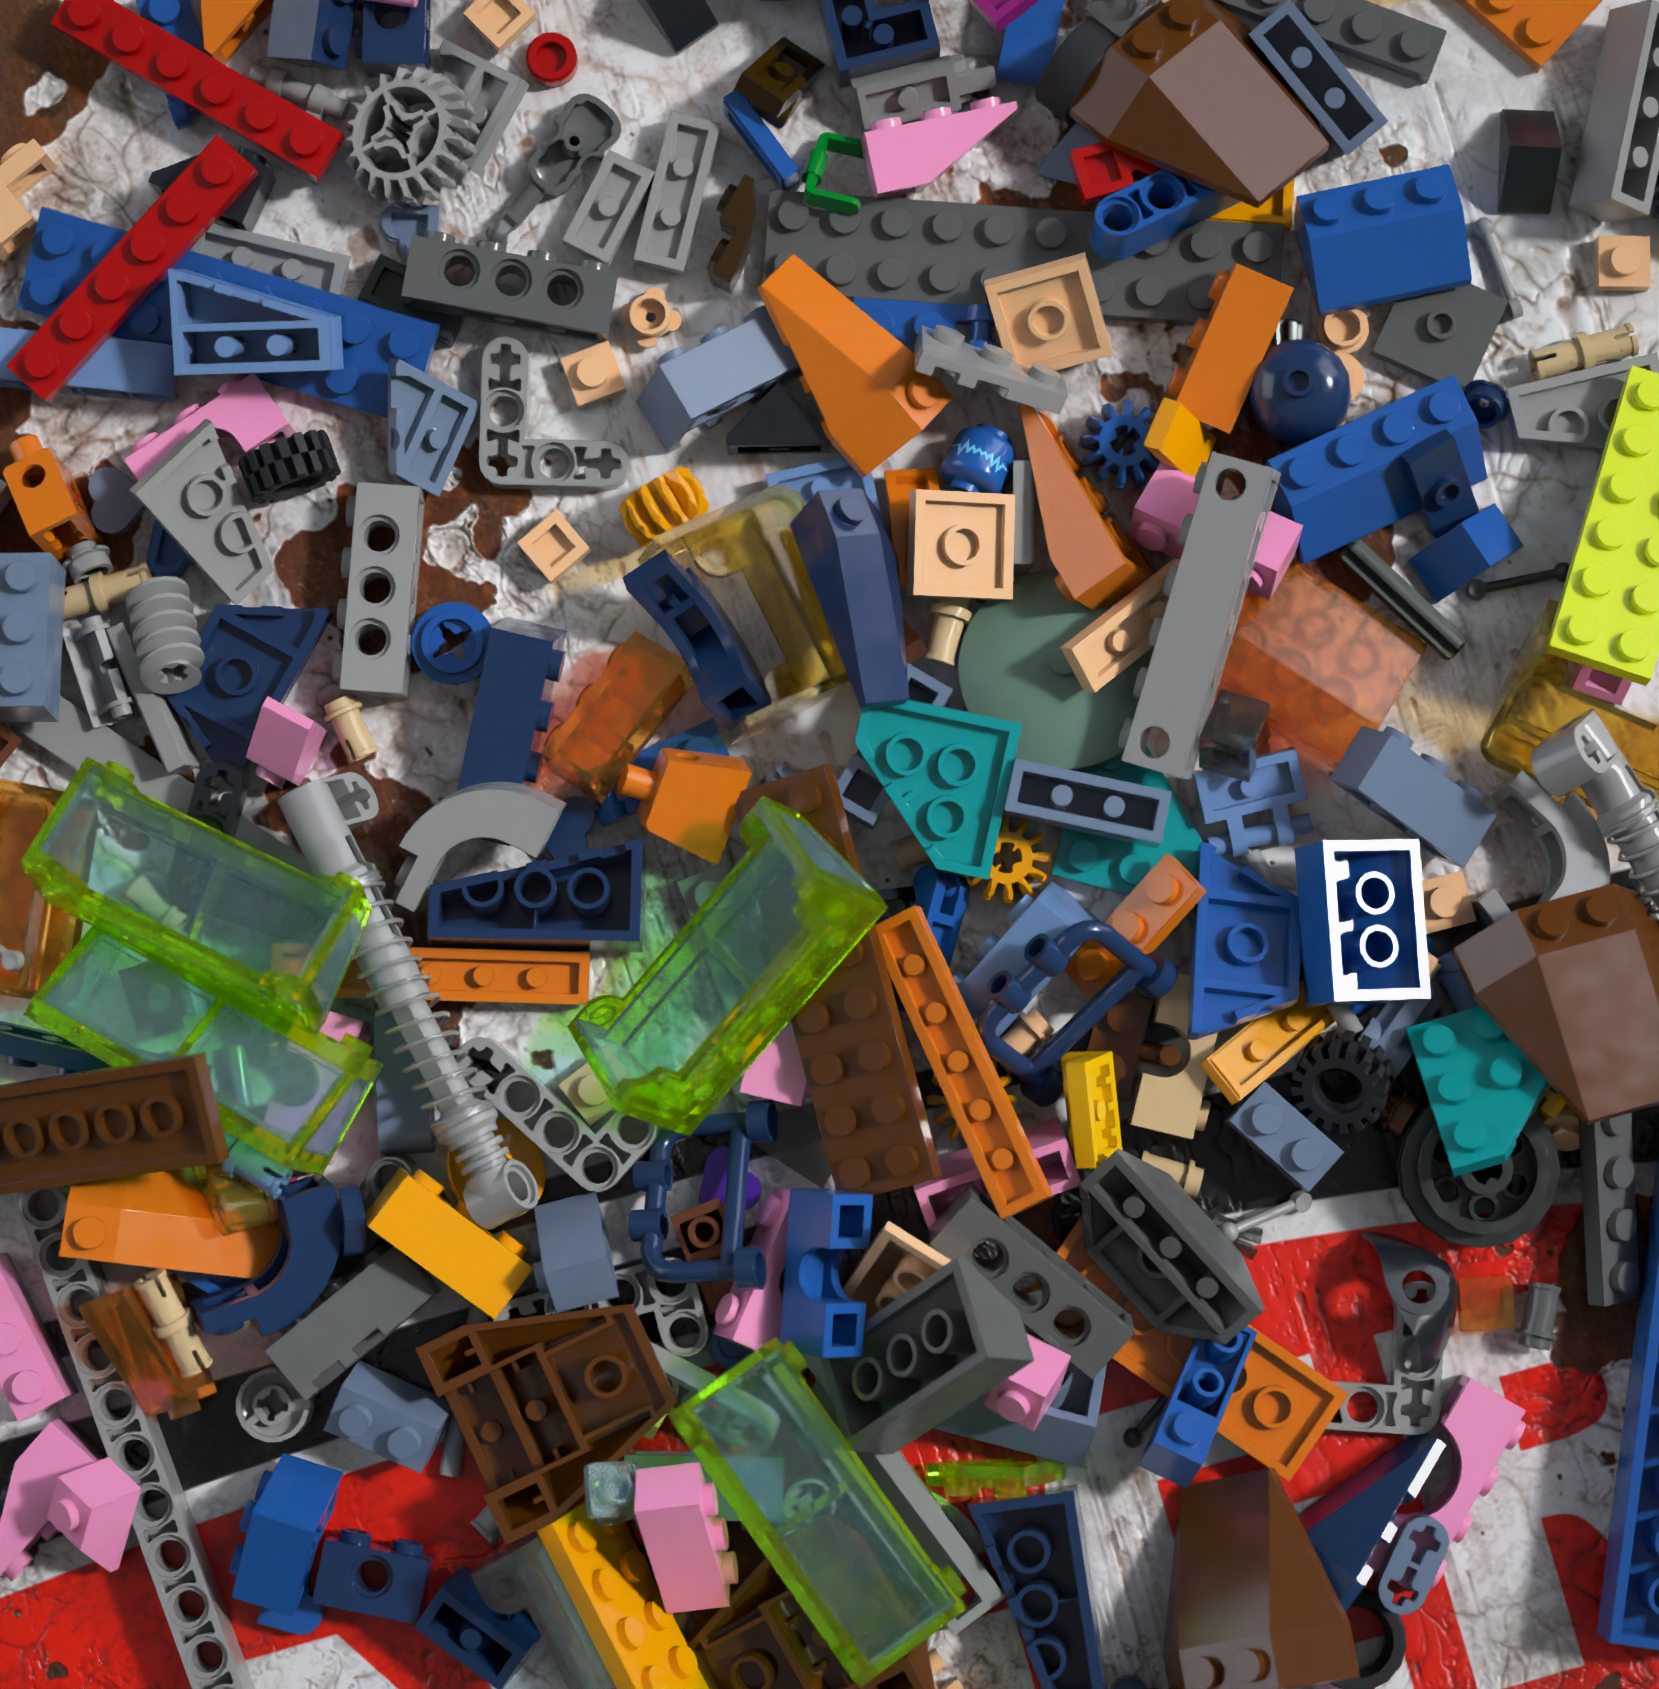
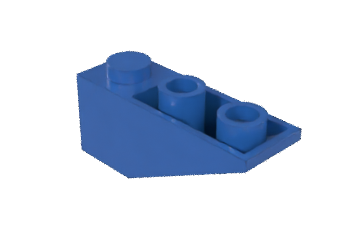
M1246 1326L1225 1345L1211 1342L1208 1339H1194L1156 1420L1138 1466L1185 1489L1189 1486L1205 1461L1257 1331Z

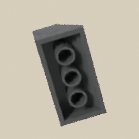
M965 1257L954 1258L867 1319L864 1328L863 1357L821 1358L846 1450L848 1452L890 1454L896 1453L1035 1361L1019 1310Z

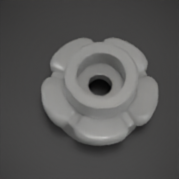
M93 540L80 542L68 550L67 556L69 559L64 561L62 567L66 570V573H70L74 584L88 581L89 575L96 572L108 575L113 571L109 554L111 550L106 545H97Z

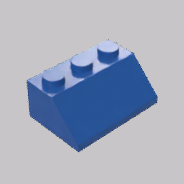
M1449 164L1296 196L1294 233L1319 316L1471 285L1472 276L1463 206Z
M1419 839L1327 840L1295 848L1306 1007L1363 1005L1431 998Z

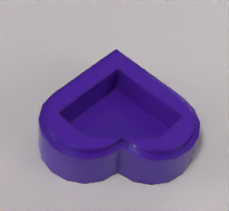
M729 1146L719 1147L709 1154L705 1163L698 1198L699 1203H705L720 1197L724 1206ZM749 1171L745 1210L752 1208L759 1201L762 1194V1186L759 1179Z

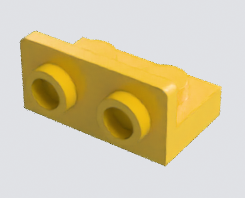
M1067 1052L1061 1057L1070 1151L1072 1156L1075 1157L1076 1169H1096L1118 1148L1122 1150L1113 1052Z

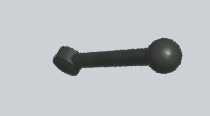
M1560 562L1554 569L1486 583L1483 580L1474 579L1467 584L1466 594L1472 600H1480L1489 592L1553 579L1565 582L1570 564Z
M1162 1394L1136 1427L1128 1428L1124 1432L1123 1441L1126 1446L1137 1448L1142 1445L1144 1441L1143 1434L1159 1416L1167 1396Z

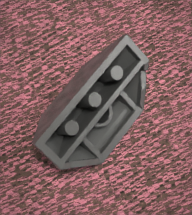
M1118 1148L1079 1184L1080 1198H1082L1085 1252L1157 1331L1190 1338L1208 1339L1211 1342L1225 1345L1265 1310L1242 1253L1170 1174Z

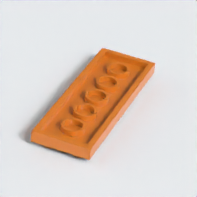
M1081 1215L1056 1253L1132 1316L1135 1333L1112 1358L1168 1397L1195 1338L1157 1331L1085 1252ZM1037 1279L1028 1293L1038 1290L1042 1282ZM1067 1309L1059 1312L1055 1318L1066 1326H1073L1081 1320L1082 1315L1075 1310ZM1248 1324L1247 1327L1257 1331V1334L1217 1432L1268 1468H1275L1278 1475L1290 1482L1349 1394Z

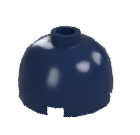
M1305 338L1285 340L1268 349L1258 366L1248 392L1249 411L1257 426L1273 440L1292 444H1304L1338 428L1346 418L1352 398L1350 375L1341 358L1324 344Z

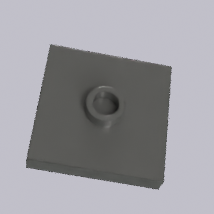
M1473 284L1395 300L1370 355L1431 383H1436L1454 374L1462 391H1465L1466 385L1473 381L1509 301Z

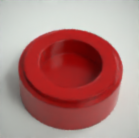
M549 32L537 36L530 43L526 52V63L530 75L537 83L545 87L556 88L567 84L575 76L578 69V56L575 46L566 36Z

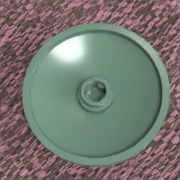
M1057 569L1034 572L1013 580L1012 600H986L972 618L962 640L959 654L958 678L961 699L967 712L1022 723L1015 758L1078 772H1089L1115 762L1123 756L1124 749L1118 747L1119 736L1127 718L1134 719L1139 698L1133 697L1134 685L1142 667L1149 668L1154 647L1096 693L1083 691L1060 647L1113 606L1093 611L1078 601L1070 603L1054 581V578L1059 575Z

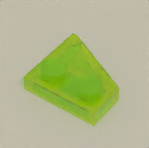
M1015 1458L948 1459L926 1464V1486H946L947 1496L978 1495V1487L994 1488V1497L1020 1498L1027 1496L1026 1488L1065 1479V1463L1051 1459L1037 1462L1016 1461Z

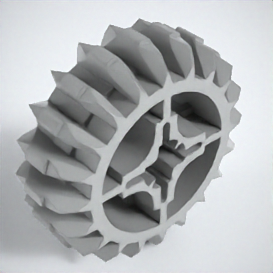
M418 66L414 72L407 68L398 67L395 78L388 74L380 73V87L375 89L372 86H363L367 96L363 103L350 102L357 114L355 119L343 122L346 130L352 133L350 137L340 142L344 150L350 153L344 162L347 164L348 169L355 173L354 179L356 183L365 190H368L370 195L380 202L385 201L394 207L404 208L406 203L413 207L422 208L426 197L432 201L441 202V188L445 186L450 190L457 189L456 182L453 179L458 171L460 173H470L467 164L463 162L465 156L478 153L475 145L468 141L480 133L477 125L470 121L476 112L472 105L465 101L467 97L464 91L455 84L452 85L451 80L441 73H432L428 69ZM420 103H433L435 108L428 112L422 109L413 113L410 106ZM407 162L411 169L404 172L390 173L385 167L392 163L400 165Z

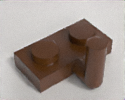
M1127 993L1091 1028L1086 1051L1113 1052L1117 1099L1126 1101L1130 1100L1139 1061L1168 1067L1178 1064L1181 1060V1051L1175 1045H1162L1144 1040L1153 999L1132 993Z

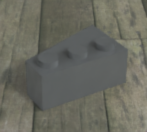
M383 1242L359 1262L364 1267L361 1273L350 1282L343 1276L328 1287L319 1296L324 1303L308 1316L304 1312L289 1325L278 1330L282 1337L264 1351L305 1401L323 1392L442 1291L421 1265L395 1246L389 1249Z

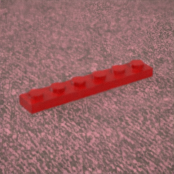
M64 0L50 22L55 30L318 182L342 145L340 142L345 140L342 132L113 0Z
M217 134L8 362L6 367L49 404L168 274V269L174 268L259 175V172Z

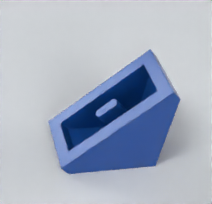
M1494 503L1458 524L1410 558L1408 563L1437 604L1521 549L1524 545Z

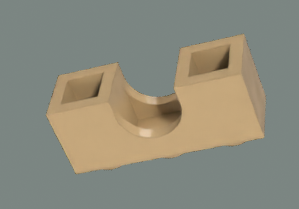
M1178 973L1177 980L1172 989L1164 996L1156 999L1151 1023L1172 1028L1182 1037L1186 1047L1185 1061L1175 1074L1168 1077L1139 1073L1127 1125L1185 1139H1193L1195 1130L1204 1131L1210 1110V1101L1202 1098L1207 1078H1211L1199 1063L1217 1049L1214 1047L1218 1032L1197 1040L1187 1039L1190 975Z

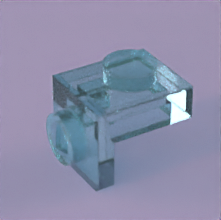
M637 1461L595 1462L584 1466L587 1516L590 1519H595L596 1526H613L636 1518L634 1510Z

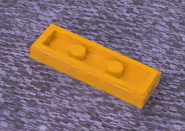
M1303 978L1299 981V999L1293 1006L1251 1020L1199 1064L1231 1105H1234L1333 1024L1335 1020L1326 1006L1306 1007Z

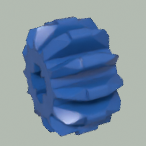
M1130 400L1123 401L1120 415L1118 416L1109 403L1104 404L1101 408L1104 421L1097 417L1089 416L1085 426L1094 435H1083L1079 439L1080 447L1093 450V452L1083 458V466L1085 468H1091L1097 464L1102 466L1095 477V481L1100 484L1106 480L1109 473L1115 474L1114 486L1116 490H1123L1126 483V475L1128 474L1137 487L1143 486L1146 482L1143 469L1154 474L1160 464L1144 446V440L1150 429V426L1147 427L1145 423L1148 421L1152 410L1144 407L1138 417L1132 416L1133 406ZM1117 435H1124L1123 441L1130 437L1135 442L1130 455H1122L1123 449H1120L1119 453L1114 452L1112 449Z

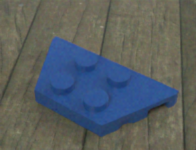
M1206 842L1200 843L1196 854L1195 879L1206 889L1207 893L1194 906L1187 1035V1039L1197 1040L1293 1006L1299 999L1301 934L1298 896L1281 886L1269 884L1263 875L1246 865L1242 869L1217 855L1215 853L1217 847Z

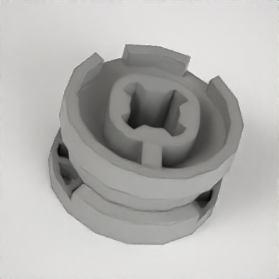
M270 1366L250 1375L240 1387L236 1398V1415L242 1428L253 1438L267 1443L282 1442L301 1432L311 1421L315 1410V1396L305 1401L277 1366Z

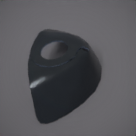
M1379 1232L1363 1233L1362 1237L1375 1246L1391 1299L1420 1346L1421 1369L1425 1372L1437 1363L1446 1349L1454 1329L1458 1303V1285L1455 1274L1445 1260L1416 1244ZM1419 1270L1431 1276L1435 1284V1294L1431 1300L1419 1304L1412 1302L1406 1297L1402 1284L1404 1277L1409 1272Z

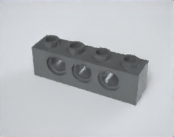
M425 231L424 237L412 235L401 294L403 307L456 315L463 318L596 343L607 341L619 274L608 272L609 266L607 264L593 260H579L578 266L557 262V255L540 250L527 251V256L508 253L506 252L507 247L505 245L486 240L476 241L475 246L455 243L456 238L453 235L439 231ZM461 264L469 267L475 276L469 284L455 286L445 278L446 271L454 265ZM506 274H515L522 278L526 287L520 294L508 296L499 291L496 286L497 281ZM556 284H567L574 289L577 297L571 304L561 306L553 303L548 297L547 292Z
M972 1182L929 1228V1245L933 1247L932 1249L951 1261L956 1257H965L1019 1310L1027 1334L1035 1338L1040 1336L1051 1346L1071 1355L1067 1367L1069 1371L1076 1373L1080 1369L1093 1379L1135 1333L1132 1316L1013 1216L1008 1219H1001L992 1199ZM982 1242H993L1002 1249L997 1257L989 1260L977 1257L973 1250ZM1023 1276H1034L1042 1282L1040 1288L1032 1293H1023L1014 1287V1283ZM1067 1309L1075 1310L1082 1315L1081 1320L1073 1326H1062L1054 1318L1059 1312Z

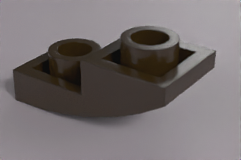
M747 174L743 176L738 187L732 183L727 187L716 211L721 213L719 218L721 231L732 236L730 241L725 238L720 240L710 258L709 265L714 268L711 272L713 285L729 294L733 292L747 261L755 227L754 178Z

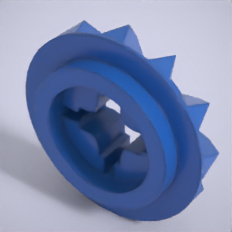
M446 602L436 605L422 615L414 628L412 635L414 659L419 668L436 682L458 686L462 683L478 679L483 670L491 625L479 610L468 604ZM442 626H445L455 636H461L464 633L467 635L473 631L467 637L468 640L462 644L465 651L464 656L467 658L465 662L460 657L457 658L452 652L434 657L441 652L440 649L446 644L443 638L444 633L440 629Z

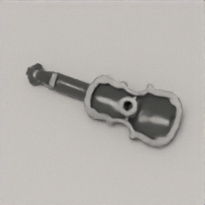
M578 94L570 99L561 115L554 117L553 122L557 126V135L551 141H543L540 150L530 156L526 164L530 182L504 211L497 226L488 227L485 230L487 241L497 242L506 246L508 244V235L523 223L546 194L551 196L564 195L569 190L573 180L580 177L582 173L581 165L585 161L592 158L599 161L604 159V153L618 141L622 131L618 116L607 104L593 95Z

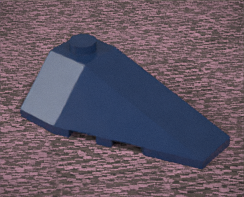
M1429 1432L1408 1436L1297 1514L1345 1612L1364 1588L1374 1571L1366 1565L1373 1550L1381 1542L1384 1544L1390 1543L1398 1528L1394 1525L1396 1520L1395 1512L1399 1505L1408 1504L1416 1498L1446 1444Z

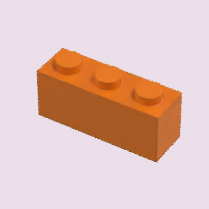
M1231 262L1228 271L1220 268L1207 296L1215 300L1207 319L1197 318L1186 346L1193 348V352L1186 368L1177 365L1165 394L1171 396L1172 400L1180 402L1200 422L1230 434L1251 388L1258 366L1266 354L1294 288L1235 262Z

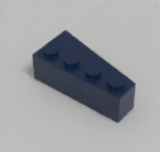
M506 617L491 627L457 790L487 782H512L530 786V783L537 784L544 758V753L538 752L542 733H548L553 718L555 703L550 702L554 683L559 682L564 667L566 652L563 651V646L567 634L566 630ZM477 838L510 846V844L494 838Z
M643 837L624 841V844L580 851L577 852V855L550 861L544 859L526 863V866L501 872L495 870L429 885L427 938L433 948L642 952L645 846Z
M1078 1485L973 1498L968 1504V1508L974 1523L978 1526L986 1546L985 1550L993 1569H995L1007 1598V1604L1022 1634L1027 1653L1042 1689H1108Z

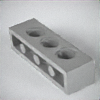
M357 482L356 496H348L346 526L353 527L352 547H344L341 561L342 578L349 579L347 599H339L337 608L338 630H344L343 650H335L332 667L333 681H340V690L346 695L409 700L412 635L415 628L426 497L420 486ZM383 527L393 529L395 540L389 549L382 552L370 549L369 541L374 531ZM382 578L390 582V594L384 601L380 603L366 601L365 590L371 581ZM371 630L384 631L386 634L384 649L375 655L363 654L361 650L363 636Z

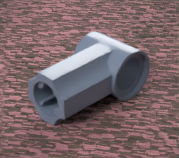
M1431 986V998L1386 1002L1375 1017L1371 1016L1363 1025L1364 1030L1353 1038L1354 1041L1360 1043L1363 1035L1370 1037L1372 1040L1368 1048L1371 1050L1380 1045L1385 1051L1382 1061L1390 1059L1393 1066L1390 1075L1394 1076V1079L1413 1054L1406 1028L1430 1021L1445 1000Z

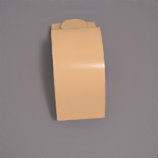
M34 138L27 144L19 143L13 146L0 160V259L3 262H6L33 240L37 221L18 199L57 168V165Z

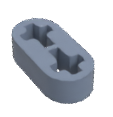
M1415 1514L1403 1521L1377 1574L1374 1585L1376 1596L1380 1603L1393 1613L1400 1615L1411 1614L1421 1607L1447 1553L1449 1546L1448 1532L1443 1524L1432 1516ZM1426 1525L1432 1526L1430 1535L1436 1540V1545L1433 1549L1424 1547L1416 1562L1412 1561L1411 1558L1416 1549V1544L1409 1539L1410 1534L1413 1530L1422 1532ZM1407 1567L1413 1568L1407 1583L1414 1589L1413 1595L1410 1598L1401 1596L1397 1603L1392 1602L1394 1593L1387 1588L1391 1579L1400 1581Z

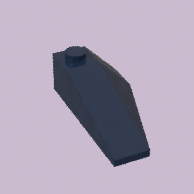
M862 488L817 491L789 525L860 709L905 704L909 700L899 563L881 513Z

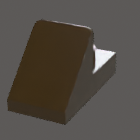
M783 36L741 73L734 90L749 101L761 118L776 128L781 129L792 117L826 64Z

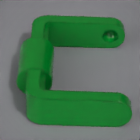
M822 133L818 137L816 148L810 150L807 155L801 177L805 183L803 199L810 206L848 215H856L859 213L861 206L857 198L817 189L816 187L821 184L828 160L826 151L864 159L860 139L835 133Z

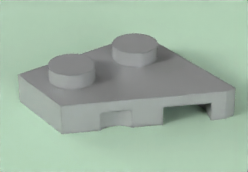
M444 39L440 45V56L445 59L444 76L451 80L452 85L455 84L464 91L467 97L465 101L472 105L476 112L470 121L477 125V129L480 132L468 140L475 145L478 153L465 156L463 162L467 164L470 171L481 175L526 93L529 84L522 78Z

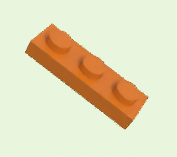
M1166 853L1104 923L1112 926L1147 955L1162 943L1207 891L1175 857ZM1087 941L1069 960L1064 971L1085 995L1091 999L1125 964L1099 943Z

